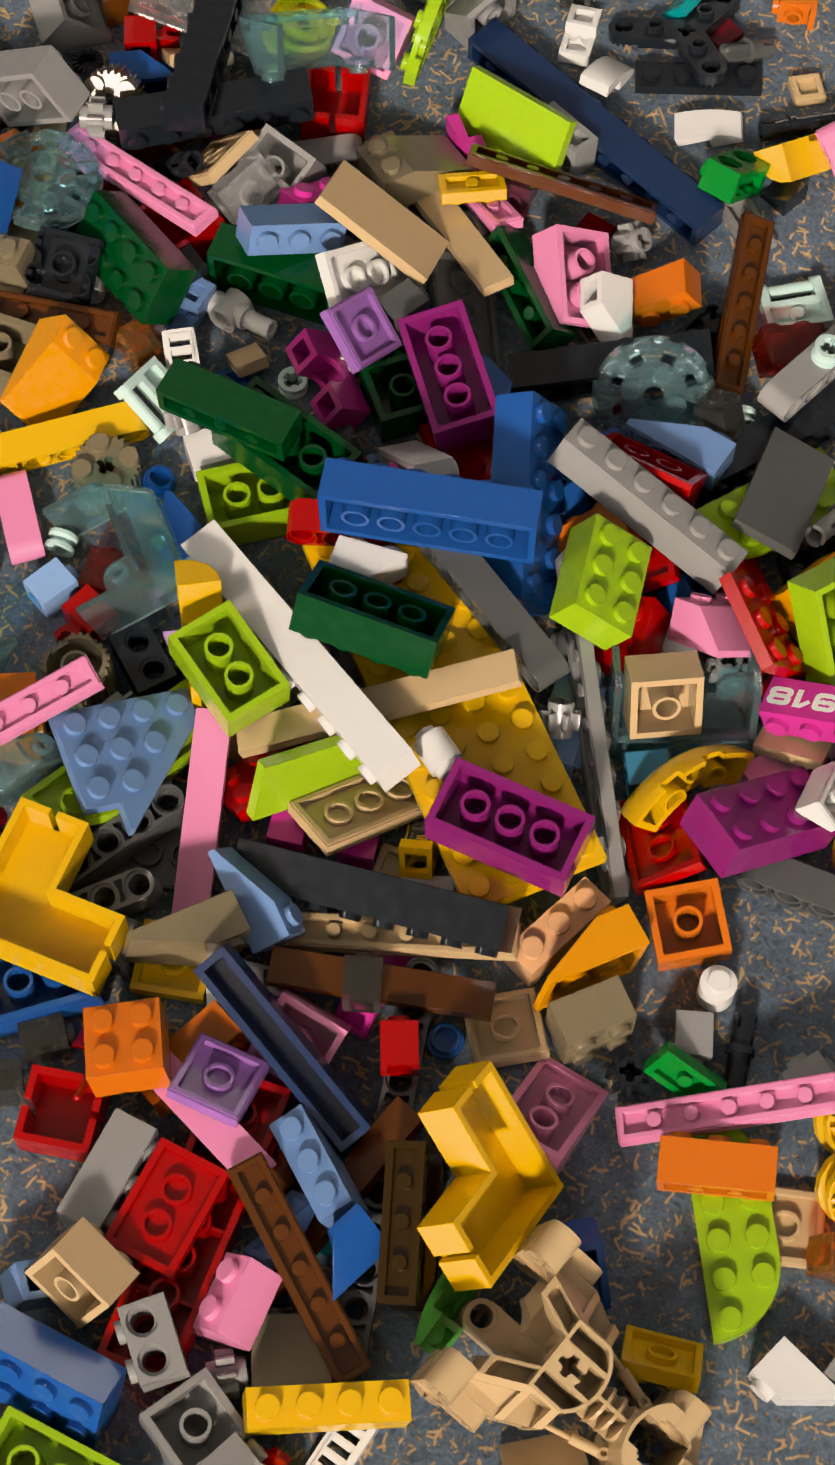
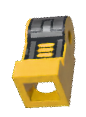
M415 820L408 823L406 836L404 839L401 838L398 846L399 877L432 880L439 850L434 841L425 838V820ZM425 862L427 866L424 868H413L410 864Z

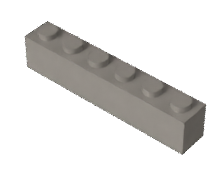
M583 418L570 430L548 459L549 463L712 594L722 586L719 578L730 571L734 572L748 554L747 550Z

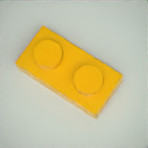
M486 171L438 174V189L442 205L507 200V187L505 178Z

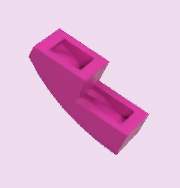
M458 113L446 116V137L466 160L472 144L475 143L487 147L481 134L472 137L468 136Z

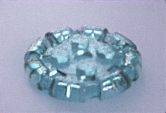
M41 129V132L29 133L28 130L12 135L0 143V160L23 169L11 215L15 225L35 231H40V226L42 225L47 227L59 226L60 230L83 220L86 214V207L94 190H103L104 178L99 173L101 165L89 146L84 142L78 143L75 141L73 135L53 129ZM43 145L44 150L32 152V146ZM81 171L84 173V174H82V175H77V174H76V172H81ZM45 173L52 176L49 181L45 182L38 181L35 178L38 174ZM74 193L80 196L78 201L72 198ZM18 200L25 203L21 208L15 205ZM56 210V213L44 214V212L50 213Z
M660 335L638 337L634 339L635 342L627 346L621 344L615 348L598 368L600 375L598 380L593 381L592 404L595 415H600L602 420L601 427L604 431L617 426L620 434L624 435L625 425L629 418L705 427L709 421L707 419L709 410L714 409L716 388L713 375L708 374L705 368L707 363L703 357L684 342L678 344L669 341V337ZM664 354L674 357L672 366L660 362ZM641 355L644 360L633 365L631 359ZM693 374L696 380L687 383L684 375ZM613 377L623 378L621 386L611 384ZM656 386L664 394L659 400L651 401L644 396L645 390ZM687 401L696 403L697 406L694 412L686 409ZM621 404L623 412L614 415L612 408Z

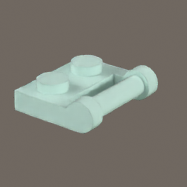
M820 275L810 276L806 281L767 287L765 284L763 285L759 309L768 338L826 329L833 326V313ZM808 293L811 294V295H809V296H803V297H797V298H791V299H785V300H780V301L771 302L772 299H778V298H784V297H790V296H796V295H802V294H808Z
M154 355L113 394L119 400L123 399L154 433L152 437L160 444L175 431V428L167 430L166 425L160 421L133 391L137 387L163 416L164 410L159 409L156 388L168 370Z

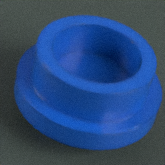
M156 465L144 473L142 487L149 496L163 499L165 491L174 492L176 478L168 467Z
M443 1022L435 1025L427 1036L428 1050L434 1057L440 1060L456 1058L464 1048L463 1032L452 1023Z

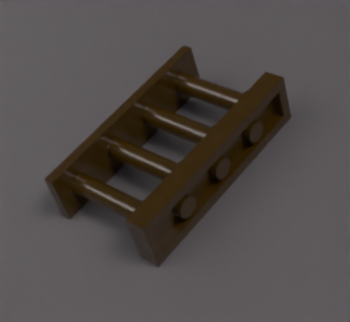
M387 1140L376 1303L395 1305L396 1311L423 1312L425 1304L437 1283L438 1256H433L417 1227L442 1195L444 1158L441 1153H428L429 1143L426 1141Z

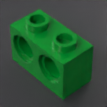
M741 148L732 149L705 160L700 169L701 179L698 188L728 204H733L760 194L771 164Z

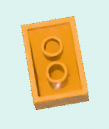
M66 314L39 319L0 397V402L27 426L71 415L97 384L110 355Z
M629 904L617 909L615 906H608L595 915V919L548 975L532 1005L536 1012L547 1008L549 1002L616 975L622 977L634 970L650 941Z

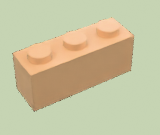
M585 876L563 898L559 899L520 935L517 962L504 961V963L529 988L532 987L565 956L595 919V915L600 910L611 906L612 901Z

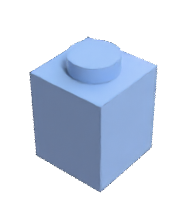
M55 557L23 580V585L27 597L49 620L60 612L62 605L80 590L78 582L81 579L70 564L64 566Z

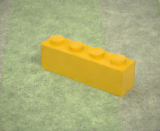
M409 1379L246 1387L242 1394L244 1436L404 1428L412 1421Z

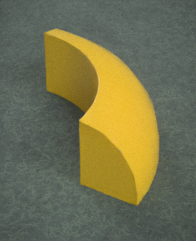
M816 133L754 152V156L771 164L767 177L780 183L793 182L831 170L818 142Z
M196 560L174 561L182 628L223 603L222 587L217 571L208 564ZM189 682L191 701L195 711L196 708H207Z
M730 744L706 745L685 751L653 771L634 790L620 809V812L634 826L656 833L666 818L686 800V792L699 785L708 788L719 784L733 785L738 783L755 755L742 747Z

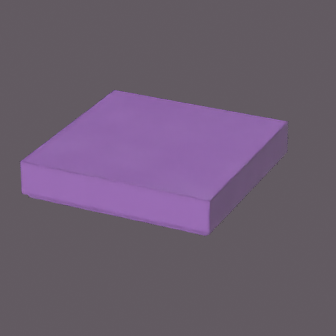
M371 285L319 313L352 374L403 345Z
M201 1032L167 1088L166 1097L224 1124L237 1127L269 1072L270 1065L267 1061Z

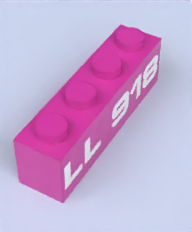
M773 676L757 710L766 731L776 736L789 735L801 737L811 742L825 741L835 743V686Z

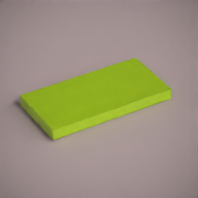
M479 65L472 66L458 110L467 134L470 136L481 134L485 144L494 150L561 171L577 121Z
M338 735L258 759L246 813L252 821L285 811L288 809V802L361 774L357 769L361 763L356 757L350 761L337 745L341 740Z

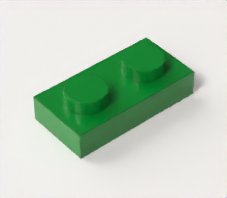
M670 1041L644 1061L643 1072L679 1097L727 1089V1081Z

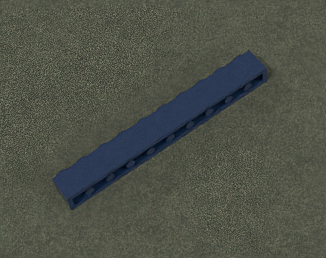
M494 18L468 38V59L474 64L485 68L547 105L552 101L556 102L599 139L594 164L630 194L657 202L656 215L691 245H697L721 225L724 205L721 204L717 197L698 188V183L692 176L682 172L669 157L663 156L653 148L646 138L640 137L631 130L623 119L617 118L608 111L600 100L591 97L582 89L578 82L569 79L563 74L555 63L546 60L533 45L527 44L518 37L510 26L504 25L497 18Z

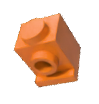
M772 0L771 14H777L776 22H786L789 25L806 24L807 30H813L818 0Z

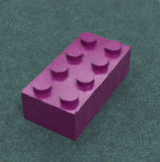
M460 299L397 319L403 345L437 450L444 453L492 438L494 435L496 398L463 300Z
M457 757L425 819V838L563 898L593 835L596 817Z
M803 766L698 793L679 822L720 878L824 849L835 836V831L830 832L795 810L810 777V774Z

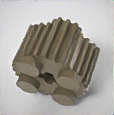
M110 63L107 67L103 65L100 69L96 68L83 82L91 93L89 96H105V100H107L109 94H113V99L147 94L146 91H143L144 86H140L141 79H136L137 74L132 75V70L126 69V65L120 67V63H117L115 66L113 63ZM89 97L87 98L84 104H88ZM107 100V105H114ZM116 114L114 130L105 131V135H108L110 132L112 135H115L117 132L119 133Z
M101 432L91 435L89 441H86V445H81V450H76V456H73V463H71L72 475L80 499L85 501L87 508L91 506L92 511L97 509L100 514L103 511L108 512L109 509H112L114 512L118 507L123 509V505L135 504V499H139V493L143 492V472L137 449L131 446L129 441L125 443L123 438L118 440L117 436L110 438V435Z
M72 632L70 636L65 638V642L59 641L58 646H52V651L49 649L46 653L41 654L43 659L39 660L41 665L39 670L42 678L86 654L105 687L103 690L67 710L99 705L109 698L111 694L116 693L114 688L118 686L116 682L118 678L110 653L107 648H104L102 643L99 644L98 640H93L89 633L83 635L82 632H79L78 635H75Z

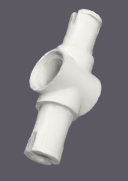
M229 288L226 293L217 290L208 304L207 312L211 321L228 333H232L235 328L240 330L247 329L267 340H270L276 333L277 322L256 312L251 300L238 289Z

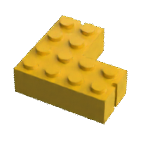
M20 797L0 836V959L98 998L112 969L109 959L116 961L125 943L127 932L130 931L126 917L68 893L94 841L89 823L59 811L54 817L52 808Z
M491 1060L456 1066L438 1087L440 1091L434 1092L417 1113L455 1176V1179L417 1227L433 1256L442 1257L438 1264L455 1292L492 1288L564 1187Z

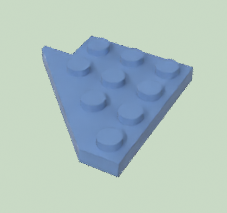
M187 688L67 710L48 720L83 816L118 809L128 836L134 835L194 728L196 711Z

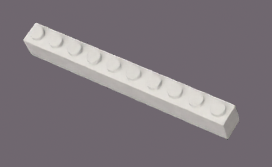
M214 519L181 544V547L188 556L185 560H196L208 564L217 571L221 579L224 602L230 599L272 660L280 666V671L290 684V690L296 686L301 691L297 697L309 713L316 709L321 715L316 720L330 737L335 733L341 740L337 745L350 761L355 757L359 760L361 765L357 769L370 785L377 782L387 792L421 765L410 746L317 639H308L300 633L289 630L293 613L292 609Z

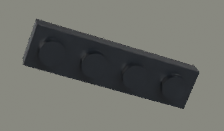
M635 61V93L761 96L762 93L761 64L727 63V79L724 80V83H720L719 86L714 84V87H711V85L705 87V84L702 86L700 82L696 81L694 74L689 71L684 62ZM711 68V71H709V69H707V72H708V73H714V72H716V70L713 71V68Z

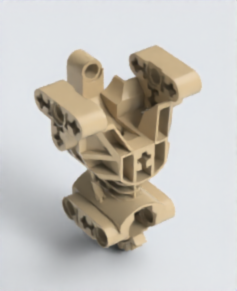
M556 1219L537 1225L512 1258L514 1264L532 1279L537 1280L527 1295L519 1299L522 1313L521 1326L497 1304L488 1299L478 1298L468 1301L461 1306L458 1312L459 1326L463 1329L464 1333L490 1356L475 1355L471 1358L473 1361L470 1362L465 1356L450 1346L444 1347L442 1351L435 1349L409 1380L410 1386L420 1396L434 1406H441L457 1422L472 1433L477 1431L485 1419L514 1426L524 1431L542 1430L544 1428L567 1439L568 1444L592 1455V1465H642L637 1460L639 1457L636 1454L638 1449L628 1441L637 1424L644 1427L651 1435L661 1441L665 1448L651 1465H698L704 1424L712 1414L705 1403L684 1389L661 1391L654 1402L651 1403L629 1369L623 1367L612 1350L619 1331L615 1324H610L601 1303V1298L596 1289L592 1287L603 1274L602 1270L578 1248L582 1243L580 1238L568 1226ZM475 1306L483 1308L487 1314V1322L483 1328H478L471 1322L470 1313ZM613 1363L619 1370L618 1376L633 1397L636 1406H629L627 1404L628 1399L625 1396L619 1397L616 1394L617 1389L615 1387L607 1386L612 1374ZM575 1412L578 1415L577 1420L586 1422L588 1430L597 1432L594 1442L574 1432L569 1434L548 1423L558 1414Z

